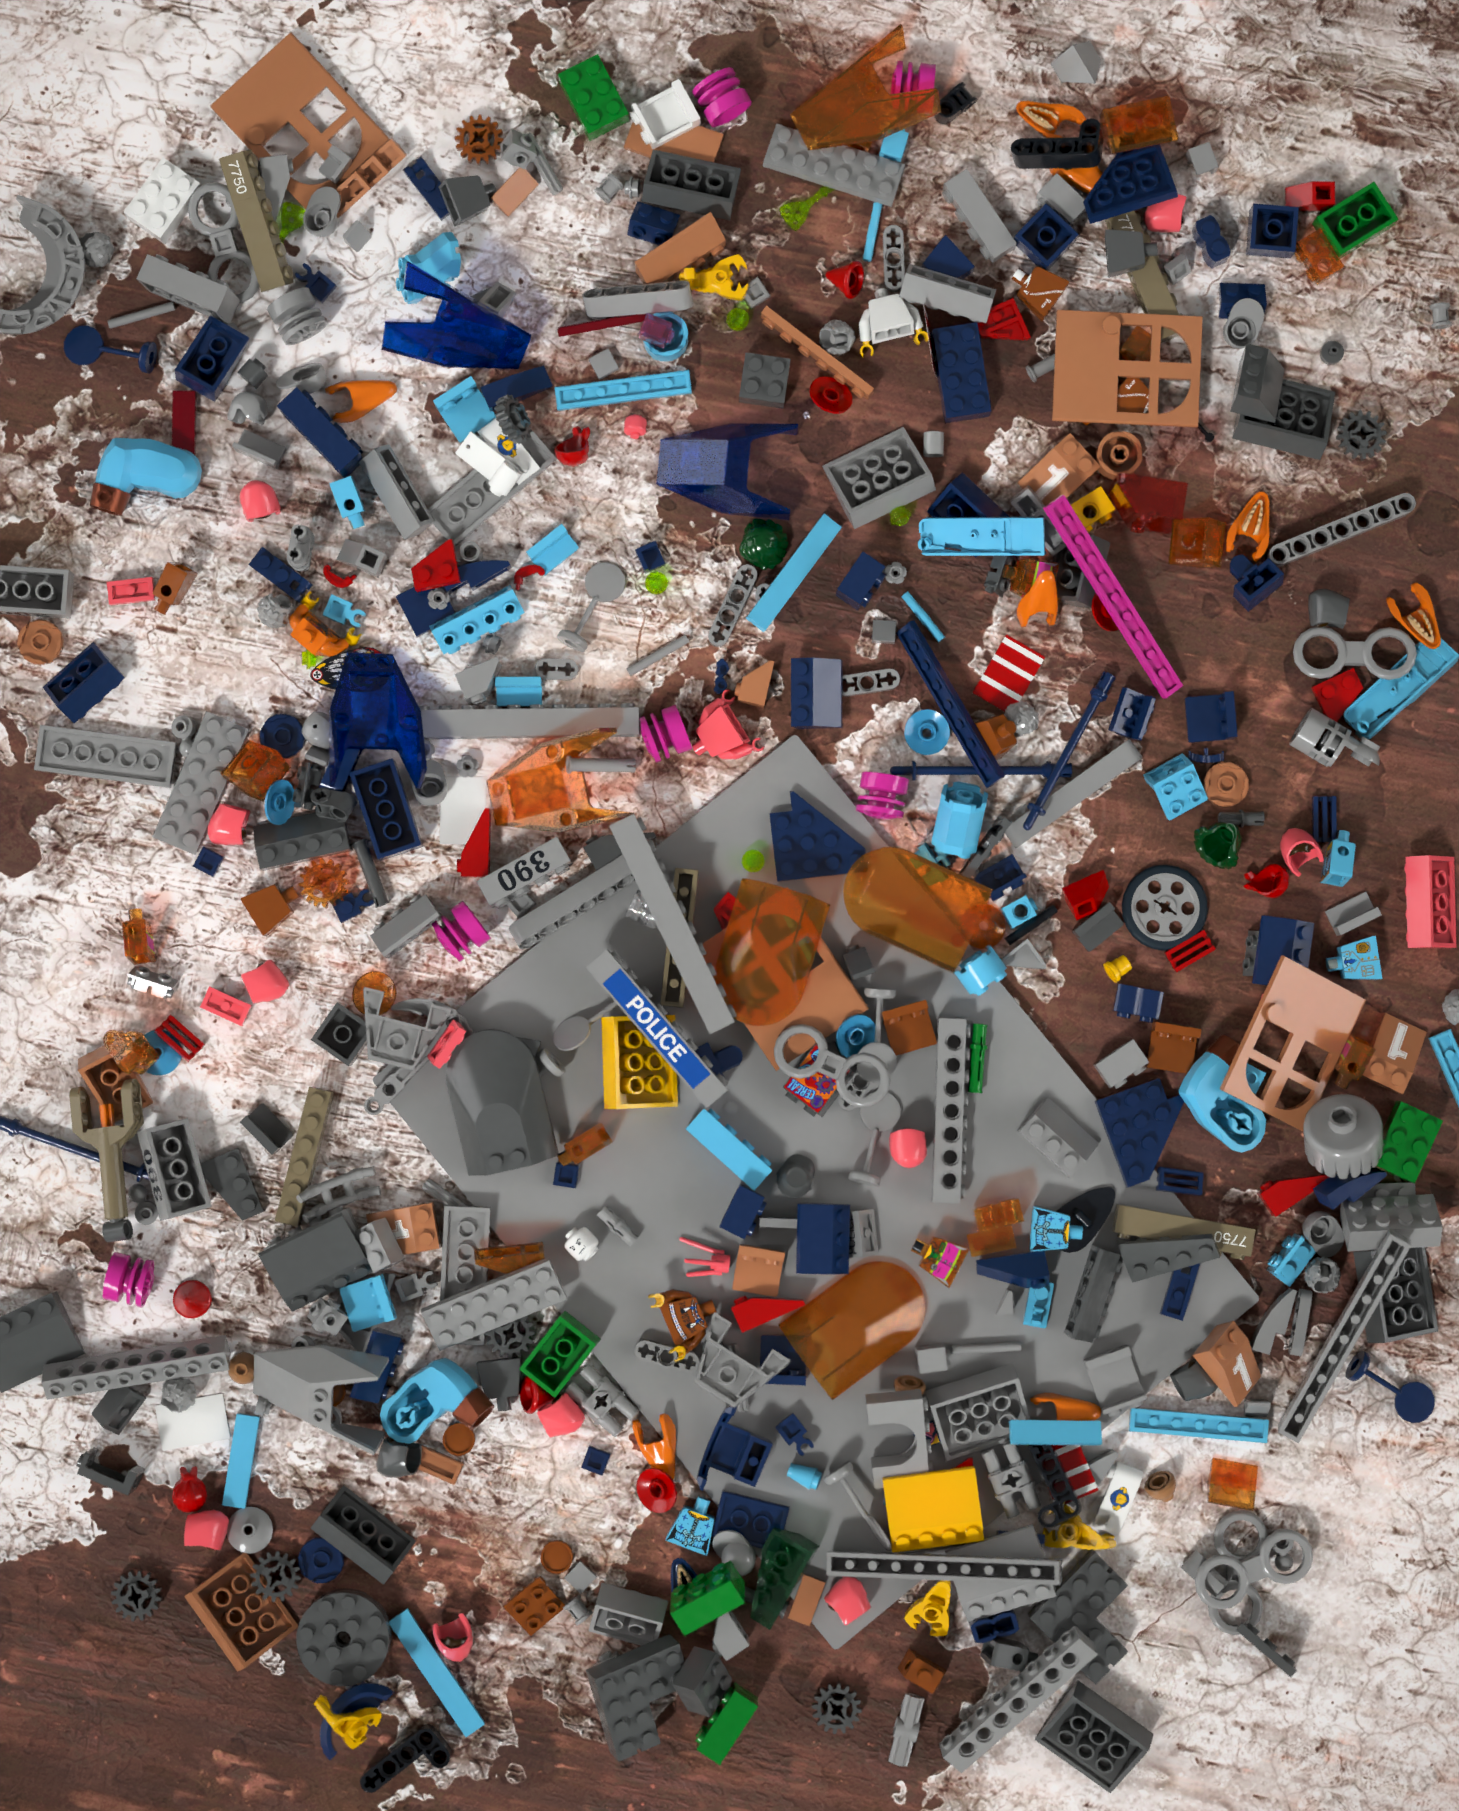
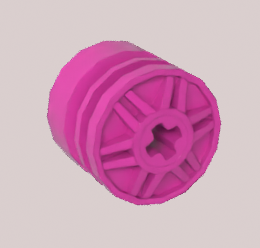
M897 61L891 83L892 109H898L899 100L904 99V110L908 109L910 100H915L916 111L931 112L936 64L921 63L918 73H913L912 62H908L907 72H902L903 61Z
M731 67L721 69L709 75L692 90L693 96L698 99V105L701 107L707 106L704 110V115L711 127L721 126L744 113L752 104L744 88L736 89L740 84V80L735 77L736 73Z
M676 705L662 709V721H658L656 716L651 713L650 717L653 724L649 726L645 716L639 718L641 722L640 732L644 743L656 763L661 761L658 753L660 750L664 751L667 759L670 758L668 747L673 746L678 755L692 750Z
M862 772L859 787L869 791V795L858 796L857 799L867 802V805H856V811L878 819L903 818L904 812L895 810L894 807H905L904 802L896 800V795H907L909 779L884 773Z
M461 901L451 909L455 918L452 922L446 916H441L446 925L444 928L437 921L432 923L440 943L459 962L465 959L460 952L462 947L470 955L472 951L468 945L469 942L472 941L480 948L491 939L464 901Z
M118 1252L113 1253L105 1275L103 1299L119 1303L124 1293H126L127 1305H132L135 1300L136 1307H144L154 1282V1260L147 1259L143 1266V1258L138 1257L134 1265L131 1266L130 1255Z

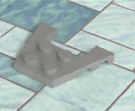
M364 987L368 1059L414 1070L451 1013V1009L431 1004L425 1027L379 1016L384 992Z
M714 1312L695 1383L728 1405L736 1408L789 1365L791 1361L772 1349L760 1369L720 1345L733 1324Z

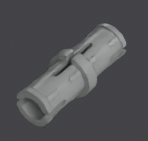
M607 1204L597 1214L611 1228L610 1231L613 1234L616 1233L629 1247L639 1238V1235L625 1223L626 1220L616 1215Z

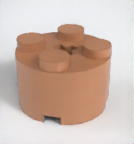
M1125 431L1107 434L1099 443L1094 456L1096 462L1101 466L1098 470L1100 474L1114 481H1121L1132 476L1142 461L1140 441L1133 434ZM1119 452L1122 453L1121 458H1115L1116 454H1118Z

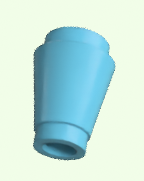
M791 1463L787 1472L788 1477L809 1490L811 1488L817 1490L823 1474L818 1471V1468L795 1465Z

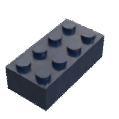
M977 322L932 329L931 340L944 422L952 423L989 417L991 405Z
M296 387L277 405L278 409L343 478L348 477L360 466L359 461L363 459L361 454L364 452L352 438L349 441L346 439L348 437L337 422L331 423L330 415L321 406L315 407L316 402L305 389L301 392Z
M391 758L349 772L377 859L382 861L422 848L423 843L396 761Z

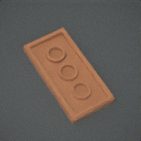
M632 122L624 149L651 158L653 151L651 145L644 143L640 134L642 132L640 125H635ZM697 126L654 150L715 162L724 134Z

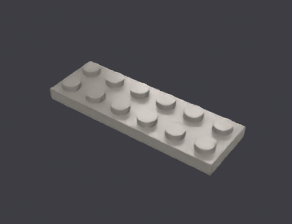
M776 124L763 161V167L892 207L905 168L903 163L780 124Z
M533 431L530 432L531 437L521 444L540 469L518 485L516 482L507 496L501 495V497L493 494L489 489L491 487L488 484L489 480L474 469L428 509L435 521L433 523L434 526L447 540H453L454 547L460 544L557 460Z
M205 712L153 833V838L191 854H196L249 729L210 712Z
M40 725L34 770L171 788L177 743Z
M444 1205L440 1301L487 1282L491 1207ZM485 1333L458 1344L484 1345Z
M549 1257L421 1308V1314L439 1351L567 1300V1295Z

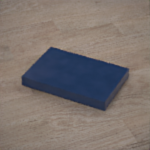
M722 1490L711 1536L714 1537L723 1530H733L743 1535L751 1546L779 1553L790 1507Z

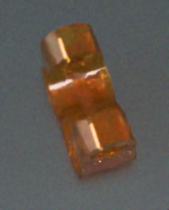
M109 1030L104 1035V1046L114 1058L117 1066L127 1074L135 1071L143 1075L159 1060L157 1051L141 1032L128 1031L124 1033L121 1030ZM113 1036H117V1037H118V1038L116 1039V1042L119 1043V1045H118V1044H113V1042H114Z

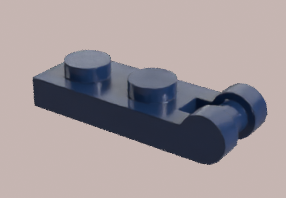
M420 156L415 160V164L411 167H405L403 172L442 221L449 216V212L438 187L441 182ZM422 170L425 175L418 179L415 174Z
M263 547L248 564L298 603L303 599L302 595L313 586ZM294 581H297L299 583L298 587L295 590L291 589V585Z
M1200 1263L1189 1266V1274L1181 1272L1182 1269L1172 1271L1160 1314L1183 1321Z

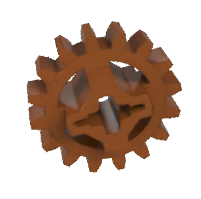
M479 114L478 120H474L473 116H470L469 123L463 120V128L457 127L456 129L460 136H455V142L459 143L456 145L457 151L463 150L460 153L462 159L468 156V163L471 164L473 160H476L478 166H480L481 160H484L486 164H489L490 157L496 160L495 152H500L499 145L504 140V138L500 137L503 135L502 129L496 130L498 123L494 122L491 124V117L489 116L486 120H483L481 114ZM466 134L469 136V141L466 142L467 145L464 142ZM492 135H494L493 146H491L489 143V140L492 138ZM477 137H478L479 139H482V138H483V142H482V143H481L480 141H477V142H476L475 139H476Z

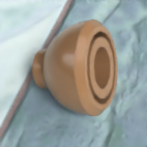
M241 1352L230 1359L228 1374L234 1382L238 1384L253 1382L254 1355Z
M903 1375L894 1380L895 1391L921 1389L923 1395L926 1384L915 1376Z
M1159 1471L1147 1479L1144 1489L1153 1499L1168 1502L1174 1497L1176 1481L1171 1472Z

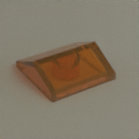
M1212 1458L1207 1483L1208 1503L1253 1511L1258 1466Z

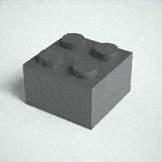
M746 352L739 402L784 409L791 359Z
M337 1002L311 1041L347 1066H352L367 1045L365 1020L342 1003Z
M694 1646L672 1685L688 1711L711 1717L714 1710L719 1706L724 1693L729 1689L733 1679L716 1652Z

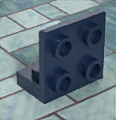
M1234 691L1224 692L1221 695L1195 696L1184 699L1189 743L1232 740L1238 737Z
M762 1335L760 1368L772 1349L791 1361L789 1365L765 1384L806 1386L807 1338L802 1336Z

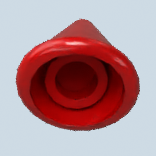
M853 261L850 264L827 271L825 276L848 299H854L858 296L863 286L864 268L860 261Z
M188 1280L181 1283L173 1294L175 1310L186 1318H198L204 1315L210 1308L212 1301L209 1288L197 1280Z
M525 1376L520 1387V1402L527 1414H533L537 1409L551 1402L554 1397L528 1376Z

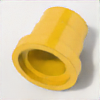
M1124 955L1103 964L1107 975L1115 983L1120 981L1121 977L1132 969L1129 960Z

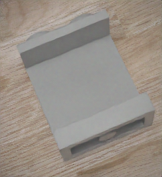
M1128 1345L1083 1360L1102 1413H1108V1416L1121 1413V1408L1130 1406V1409L1143 1405L1144 1400H1147L1131 1358L1132 1353Z

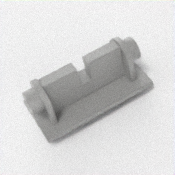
M134 966L128 974L127 985H131L132 989L145 993L148 992L149 986H152L151 995L167 999L172 998L174 993L172 989L178 980L173 979L168 974H158L151 972L146 967Z

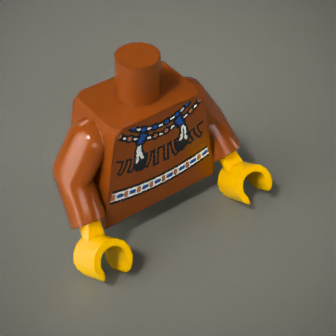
M675 1289L660 1294H650L648 1298L654 1297L656 1299L655 1305L650 1307H660L675 1346H677L672 1348L669 1353L671 1354L676 1351L679 1357L674 1361H680L684 1359L687 1353L696 1348L706 1335L705 1328L708 1327L705 1317L717 1312L711 1299L699 1304L696 1296H692L687 1291Z

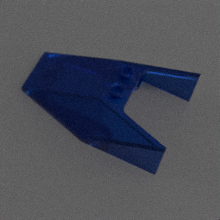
M407 261L403 289L442 300L432 322H385L381 350L444 367L519 369L531 339L530 333L464 292Z
M730 423L661 439L656 485L721 514L789 520L790 509L747 489L751 442L755 439L775 434L797 435L798 424Z
M347 652L329 710L330 787L335 786L346 750L380 749L397 751L416 789H421L427 770L421 710L393 654Z

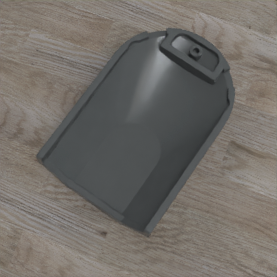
M495 1029L478 1031L463 1039L453 1050L448 1061L446 1082L468 1176L496 1174L532 1166L558 1156L559 1151L538 1066L530 1048L510 1033Z

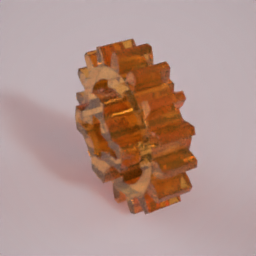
M320 858V864H317L314 860L311 861L313 867L305 866L306 875L300 874V877L304 879V882L298 883L301 888H304L301 895L308 896L306 901L309 904L314 901V906L317 908L321 903L325 909L328 908V903L336 906V899L344 900L341 896L342 892L348 893L344 885L349 884V880L343 879L347 872L345 870L340 871L342 866L339 863L334 866L332 859L327 864L323 858ZM322 869H329L334 871V873L326 874ZM323 879L327 881L325 888L321 886ZM322 893L326 898H319L314 896V894Z

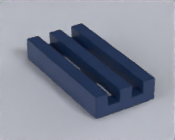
M1313 796L1312 837L1316 842H1331L1335 840L1337 831L1336 796ZM1318 802H1322V838H1318ZM1327 802H1330V838H1328Z
M1165 1167L1157 1168L1159 1174L1156 1191L1194 1196L1202 1195L1203 1172ZM1164 1173L1196 1177L1198 1181L1164 1177ZM1164 1183L1195 1186L1197 1190L1165 1186Z

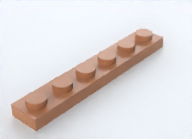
M768 306L763 309L761 318L763 319L762 323L771 330L775 328L781 333L780 337L789 344L791 342L796 344L801 354L806 357H813L818 367L824 371L828 369L835 374L833 376L834 379L842 385L848 384L853 388L851 391L861 399L864 397L867 400L874 392V388Z

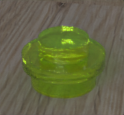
M735 308L727 314L726 322L730 329L742 331L749 323V316L745 310Z
M905 506L897 507L889 513V521L892 525L902 526L909 521L911 512Z
M652 572L646 577L645 586L651 594L658 595L667 589L668 581L663 573Z
M306 648L305 651H301L302 665H306V669L316 667V656Z
M749 850L742 857V865L748 872H758L764 866V856L757 850Z

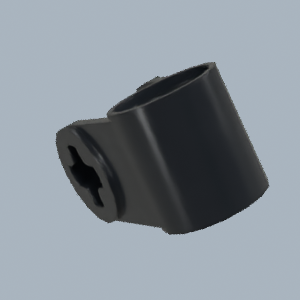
M961 82L937 103L934 117L940 124H949L960 114L970 109L978 99L972 97L966 90L964 82ZM948 108L951 114L944 115L940 109Z

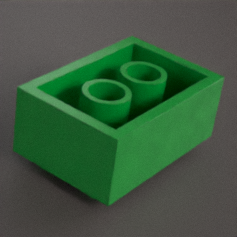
M598 54L558 74L559 84L589 142L629 122V113Z
M1372 182L1317 216L1312 225L1335 261H1338L1393 227L1398 218L1376 183Z
M1396 1101L1383 1128V1154L1376 1167L1407 1182L1415 1183L1443 1120L1402 1101Z
M564 1311L519 1370L555 1398L601 1339L568 1312Z
M731 1560L725 1564L719 1563L712 1571L705 1575H697L692 1582L685 1586H677L671 1593L670 1615L684 1636L745 1603V1582Z
M734 1683L732 1687L726 1690L721 1700L722 1703L714 1710L712 1716L709 1717L707 1726L702 1725L696 1734V1750L718 1765L722 1763L758 1708V1697L737 1683Z

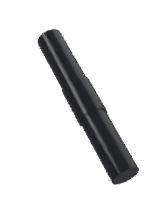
M1051 905L1005 937V941L1010 946L1052 917L1058 910L1054 905Z

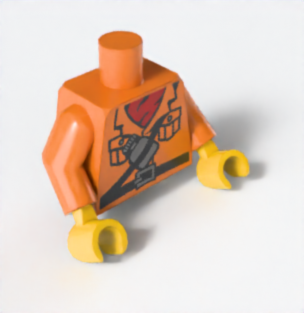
M309 591L302 599V604L296 608L289 618L290 626L293 629L290 635L315 656L332 657L346 650L349 645L355 646L361 637V634L358 636L353 635L355 628L352 627L348 630L345 639L341 638L309 611L319 601V597L315 601L309 598L311 591Z

